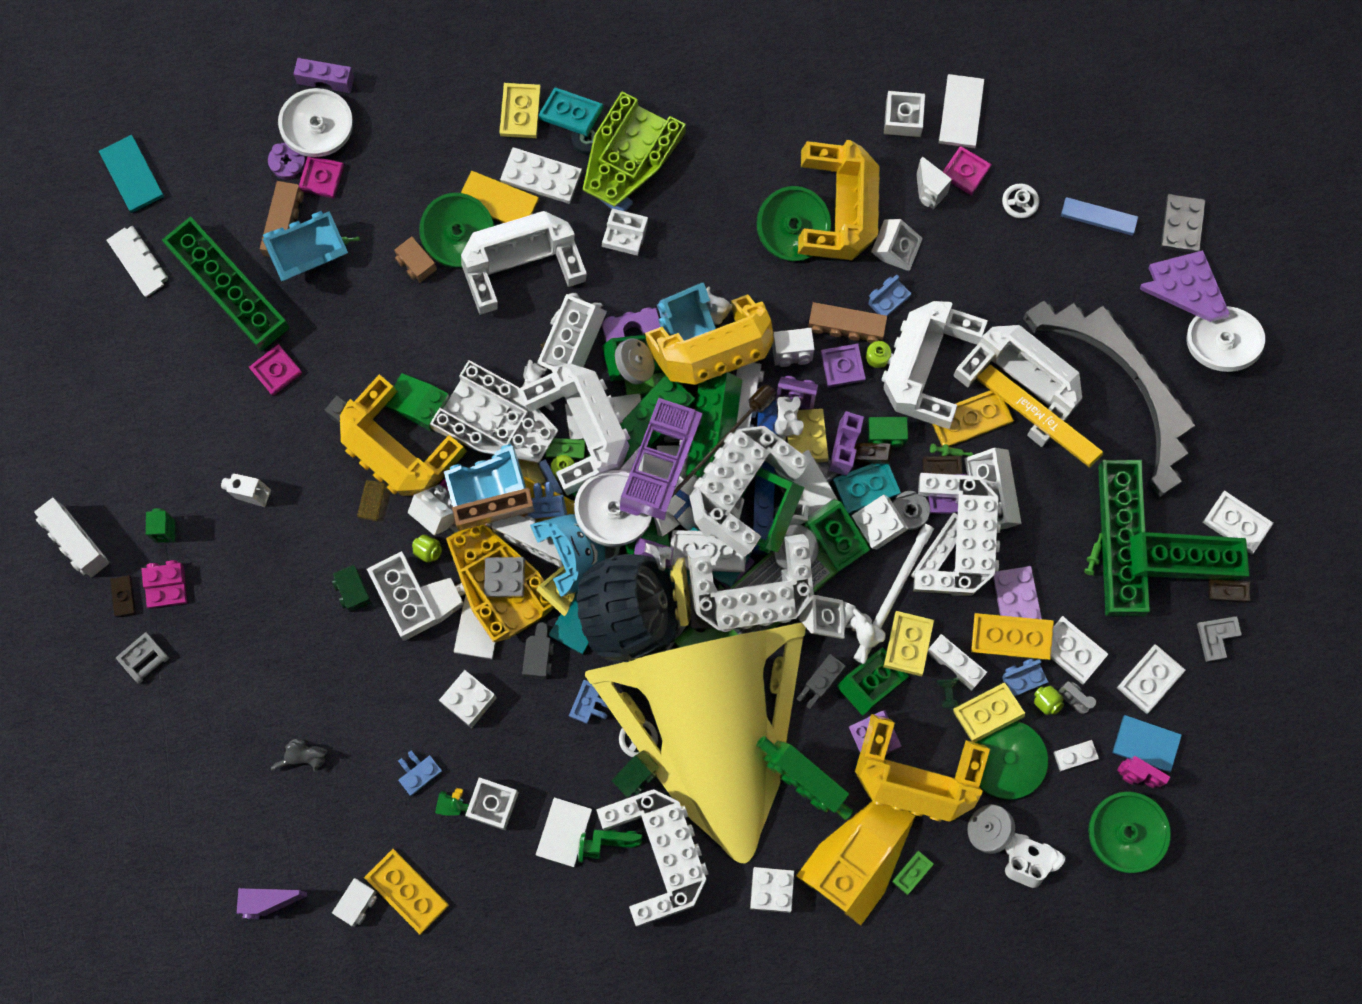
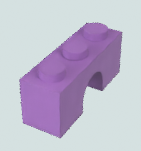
M297 58L293 74L297 84L315 87L316 82H323L330 85L332 90L351 93L354 81L351 67Z
M649 307L642 309L641 312H627L620 317L615 318L611 316L605 318L602 322L605 341L607 342L611 338L625 337V331L632 327L641 330L643 335L646 332L661 327L656 308L652 309Z
M847 411L842 416L838 426L829 471L847 476L853 467L856 454L854 447L861 432L863 416Z

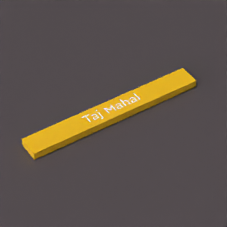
M989 365L977 376L979 382L1089 468L1103 455L1102 450L992 365Z

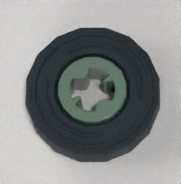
M594 123L588 135L591 136V141L589 139L585 141V135L572 132V144L579 153L590 155L594 135L599 126Z

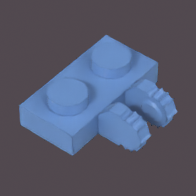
M551 482L545 483L546 497H542L541 484L534 483L535 498H532L535 512L528 513V516L534 519L564 516L567 514L564 495L553 496L554 489Z
M583 680L569 714V717L588 724L591 714L606 719L608 716L606 713L594 709L596 702L606 708L608 706L603 699L598 698V692L589 681Z
M411 750L408 753L409 757L417 764L412 770L408 767L405 760L402 758L398 760L407 772L398 781L410 796L414 795L443 772L430 755L420 762Z

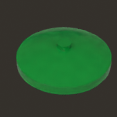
M788 186L773 192L762 203L757 215V232L760 241L772 255L785 261H801L812 257L811 255L798 254V236L804 228L830 231L831 220L827 206L816 193L804 187Z
M448 193L434 199L427 206L420 220L419 234L424 249L435 261L448 267L461 268V254L474 232L494 227L489 211L479 200L464 193Z
M1015 721L975 742L985 745L990 749L979 786L987 794L1003 800L1019 799L1033 792L1043 781L1048 767L1047 750L1040 736L1028 725Z
M1120 792L1104 799L1091 815L1088 829L1091 847L1096 856L1113 870L1123 873L1146 871L1159 863L1168 850L1170 843L1168 819L1162 808L1151 798L1143 794Z

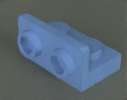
M898 275L893 278L889 277L883 283L884 286L881 289H875L869 295L868 304L877 314L888 317L911 296V293L899 282L900 277Z
M1034 658L1023 662L1024 666L1017 668L1015 665L1005 670L1006 673L1003 674L1002 679L1014 697L1048 683L1040 664L1042 662L1040 659L1035 661Z

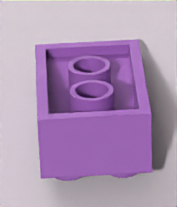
M792 376L781 377L778 384L776 401L779 397L786 396L791 400L794 397H799L801 402L799 409H813L818 384L811 380L799 381Z
M239 888L237 914H242V918L259 919V916H266L307 897V892L301 890Z

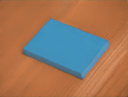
M1124 715L1112 753L1128 759L1136 756L1151 766L1170 773L1181 734Z

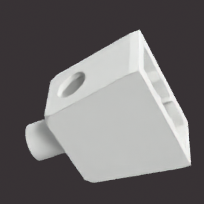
M233 474L231 479L224 478L221 483V488L227 490L234 498L262 507L266 506L271 489L259 479Z
M451 578L420 587L439 623L460 609L464 604L460 597L465 594L463 585L460 583L455 586Z

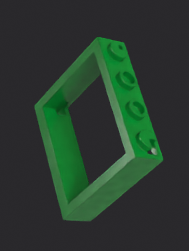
M760 467L755 475L786 488V492L767 539L760 538L755 547L759 545L758 549L770 553V550L779 552L805 487ZM746 489L744 490V492L742 493V495H741L740 497L743 498V496H744V494H745V492H746Z

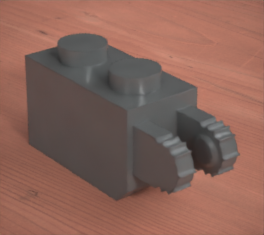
M543 622L538 623L535 636H530L526 639L523 677L547 679V675H551L552 663H549L550 655L554 654V644L548 638V626Z
M829 654L806 683L804 690L797 699L801 701L809 691L815 696L810 699L806 706L811 709L843 672L845 665Z

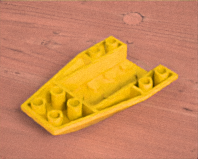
M485 524L458 531L446 538L470 608L492 642L510 639L541 620L554 608L536 590L544 582V579L526 560L524 597L485 596V558L521 557Z
M871 801L819 844L796 877L829 899L861 926L886 891L915 816L908 810L899 811L893 809L890 805L885 804L881 806Z

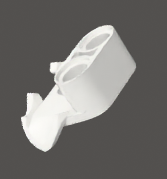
M1015 833L1013 840L1005 848L1007 854H1009V863L1005 868L1007 877L1032 888L1038 887L1049 872L1058 870L1065 861V856L1048 844H1040L1030 840L1028 836ZM1028 848H1037L1039 854L1032 856L1028 852ZM1013 865L1017 866L1020 870L1015 869Z

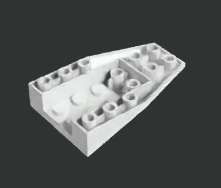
M469 360L459 375L460 382L443 409L439 408L430 423L432 430L444 436L450 435L457 442L474 450L495 455L496 451L501 450L502 446L511 444L515 447L519 460L539 463L556 436L558 429L539 409L529 412L519 392V387Z

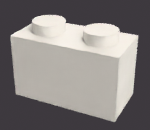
M354 878L332 914L351 926L360 925L366 916L364 912L368 906L372 907L375 903L377 891Z

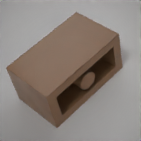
M412 236L394 250L396 261L401 267L405 265L408 269L406 272L412 280L416 278L421 283L437 270L433 260Z

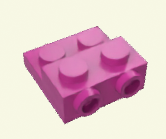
M176 560L166 561V565L159 566L158 563H149L147 568H142L143 587L146 592V605L148 609L187 604L184 566L181 563H178Z
M1136 756L1122 761L1117 769L1120 772L1119 774L1123 776L1122 779L1132 785L1144 781L1151 788H1159L1167 784L1170 778Z

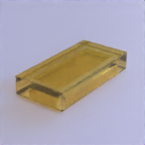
M366 480L357 514L358 518L377 521L386 486L385 483Z

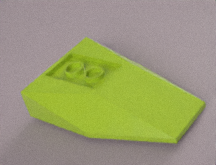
M621 91L594 135L583 191L616 207L661 168L686 134V124L671 116L665 120L638 106V99Z

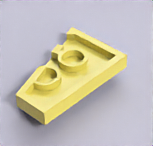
M564 565L536 589L563 616L567 614L570 604L575 597V593L561 597L553 580L566 572Z

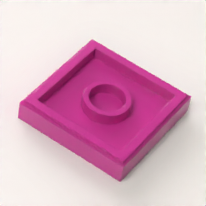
M960 146L943 173L952 179L951 184L972 196L992 164Z
M307 157L299 183L301 191L335 199L344 164L319 157Z
M279 344L249 366L250 370L272 396L302 374V371Z

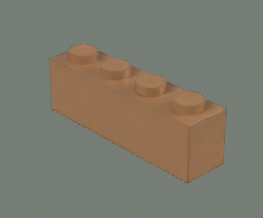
M277 181L264 234L282 227L284 230L290 228L289 224L294 223L298 219V206L303 201V192L298 184ZM262 240L260 251L263 256L270 257Z
M813 302L808 328H811L812 332L818 334L825 332L830 333L834 337L847 336L851 340L863 339L873 343L883 340L887 316Z
M529 488L452 507L459 531L535 512Z

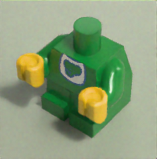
M456 788L452 796L447 795L446 791H441L435 813L451 816L460 815L461 811L467 812L469 804L463 803L464 799L460 798L463 794V789Z

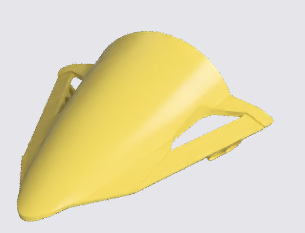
M802 622L693 644L585 672V676L590 684L594 686L639 752L644 750L660 767L655 774L669 795L679 801L681 806L685 805L688 817L715 840L732 859L739 863H747L753 857L760 834L780 785L781 775L777 772L774 773L767 767L768 763L763 760L766 753L757 747L756 744L763 736L767 737L773 744L777 740L786 743L802 641L806 630ZM785 644L783 657H777L772 668L770 691L777 694L771 725L766 714L763 669L766 659ZM614 682L638 688L646 696L662 738L661 751L642 725L645 723V717L628 693H619L614 686Z

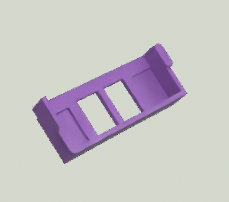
M658 398L621 495L619 507L621 511L635 516L643 513L665 521L669 503L698 425L701 424L703 413ZM656 431L682 440L677 456L647 447L652 432ZM644 454L674 463L668 480L638 470Z

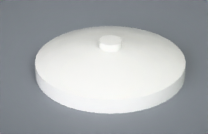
M312 88L294 94L284 103L279 113L278 125L282 139L293 151L308 157H321L332 154L344 146L352 133L353 119L351 110L342 97L326 89Z
M1227 306L1230 314L1229 317L1209 322L1196 316L1188 328L1187 346L1193 357L1204 366L1218 371L1229 372L1245 369L1259 359L1265 344V333L1261 324L1251 314L1244 310Z
M608 470L590 477L582 484L576 495L574 510L577 524L589 539L598 544L612 547L627 545L641 537L650 525L652 516L643 513L635 516L623 512L619 508L621 495L630 474L628 472Z

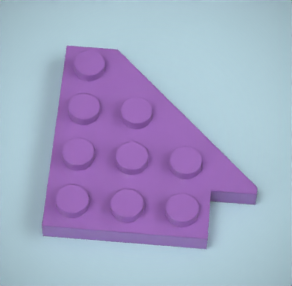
M1203 250L1149 265L1154 281L1141 284L1140 289L1209 322L1229 317L1230 313Z

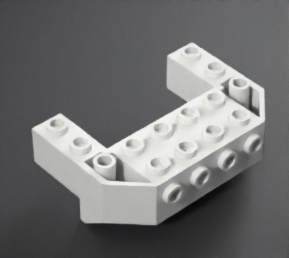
M542 211L474 232L461 254V265L479 315L497 310V299L488 275L556 254L568 287L586 282L587 273L574 241L575 234L567 221Z
M933 301L909 312L907 320H903L900 329L902 331L901 337L896 339L894 345L896 350L894 354L891 353L888 361L890 366L888 371H884L882 381L884 382V390L896 412L950 429L957 405L923 394L924 386L943 334L978 345L985 332L988 320L952 309L953 303Z
M1020 325L992 327L982 336L979 344L957 367L954 373L956 379L966 387H969L987 365L993 361L1049 406L1048 409L1063 421L1068 418L1082 399L1079 372ZM1036 425L1030 429L1027 435L1041 447L1050 438Z
M571 363L551 367L553 373L519 388V392L529 412L565 397L587 444L590 457L556 472L567 495L578 491L582 484L590 477L608 470H620L630 447L627 440L631 439L626 428L622 430L620 423L623 421L619 412L614 413L612 409L615 404L611 395L606 396L604 390L607 387L604 380H599L595 371Z
M765 426L742 428L734 433L730 432L724 440V446L720 447L714 454V461L706 466L704 469L705 474L695 482L693 486L695 489L689 496L694 521L706 537L713 534L743 557L753 550L761 536L733 516L730 511L764 460L792 481L802 475L811 461Z
M920 473L918 496L956 498V504H958L956 559L953 572L915 570L913 592L946 593L952 596L973 595L999 569V560H995L996 552H999L1000 541H996L997 533H1000L1001 522L997 521V514H1001V502H998V496L980 476Z
M800 534L784 537L788 569L781 570L782 582L717 591L713 583L711 557L707 548L687 551L691 582L689 588L696 614L717 630L724 632L738 627L747 629L751 628L752 625L760 624L767 626L772 624V622L786 623L790 622L791 619H796L814 598L809 541L806 536Z
M653 789L596 809L604 831L642 817L668 893L629 906L636 927L680 913L695 906L706 882L705 876L708 875L705 863H700L698 856L702 854L699 845H694L692 837L695 834L692 825H687L685 818L688 817L685 805L681 806L679 801Z

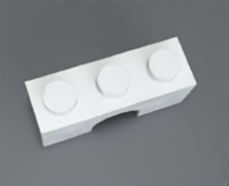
M942 634L928 649L927 654L940 665L944 664L957 675V679L971 691L987 673Z

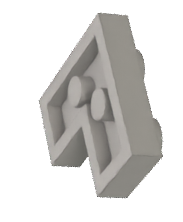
M1237 616L1197 624L1206 662L1226 659L1227 655L1223 639L1241 636Z

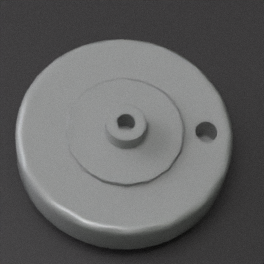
M630 338L617 346L615 351L616 365L621 375L627 381L633 384H641L653 376L655 369L654 359L651 351L642 341Z
M789 525L785 537L804 534L808 539L812 565L819 552L817 538L805 526ZM784 538L779 552L772 551V555L778 565L788 569Z
M998 805L982 806L973 813L969 820L967 828L969 840L975 848L984 853L993 854L1001 852L1013 840L1015 834L1014 819L1007 810Z

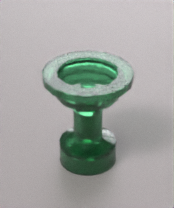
M959 678L936 681L941 688L945 689L946 700L942 702L943 708L958 706V700L953 697L952 687L957 685Z

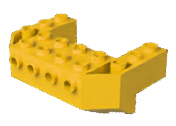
M846 140L843 146L807 141L801 150V167L837 172L835 232L804 228L798 236V254L853 260L878 237L879 165L862 146L851 140Z
M747 294L731 300L733 317L736 322L685 341L679 333L669 336L663 327H659L645 333L647 346L653 358L670 381L694 385L766 357L774 343L772 322L764 303L761 301L755 304Z
M379 374L354 402L350 399L340 415L341 443L347 448L345 450L346 453L352 458L357 456L361 460L359 464L366 470L370 468L375 472L373 476L379 482L384 480L389 484L386 488L394 495L398 492L401 496H412L437 486L445 477L444 472L450 470V467L455 465L467 451L452 436L448 435L428 459L422 462L381 428L373 418L398 391Z
M871 714L855 773L868 796L873 800V803L881 806L886 804L899 811L908 810L917 816L926 815L936 821L945 820L949 822L975 808L983 791L979 786L990 751L988 747L966 740L955 778L886 760L885 755L895 723L891 719Z

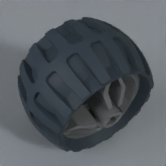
M634 554L618 555L595 564L583 574V578L578 584V617L589 646L597 652L599 657L610 661L629 662L637 658L660 653L671 645L670 643L674 641L675 633L678 629L675 615L677 605L673 599V588L670 578L665 571L658 569L655 558Z

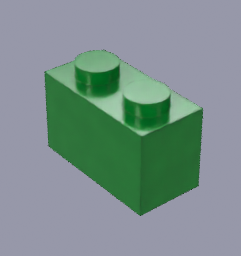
M869 417L867 422L868 443L892 444L893 447H901L907 443V417Z
M160 508L146 512V535L155 543L175 542V519L164 509Z

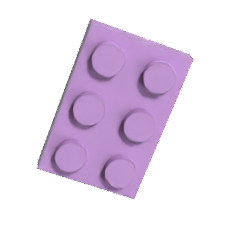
M1031 566L995 572L993 582L1000 615L1042 619Z

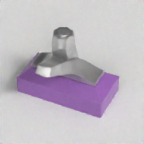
M638 538L634 555H645L655 558L658 569L664 571L665 568L671 567L674 548Z

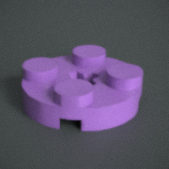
M286 143L275 144L268 156L270 169L281 179H293L299 172L304 170L306 163L305 156L293 151ZM289 157L291 161L285 165L283 159Z

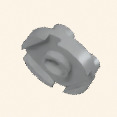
M906 491L899 494L894 500L893 504L909 528L908 530L918 529L928 520L930 505L924 496H918L914 491ZM907 506H910L912 509L915 508L916 511L913 512V515L906 513Z

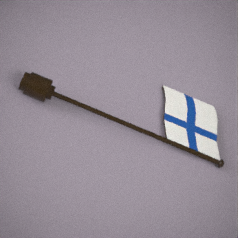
M761 386L749 398V407L751 409L675 488L667 512L687 531H690L693 527L698 528L694 521L689 497L695 489L693 486L697 481L693 475L724 443L725 438L730 432L733 433L753 411L763 413L775 400L776 392L771 386Z

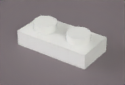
M1092 740L1054 752L1060 771L1099 759Z

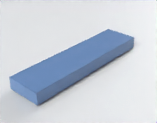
M1067 197L1065 198L1061 216L1132 236L1138 216Z

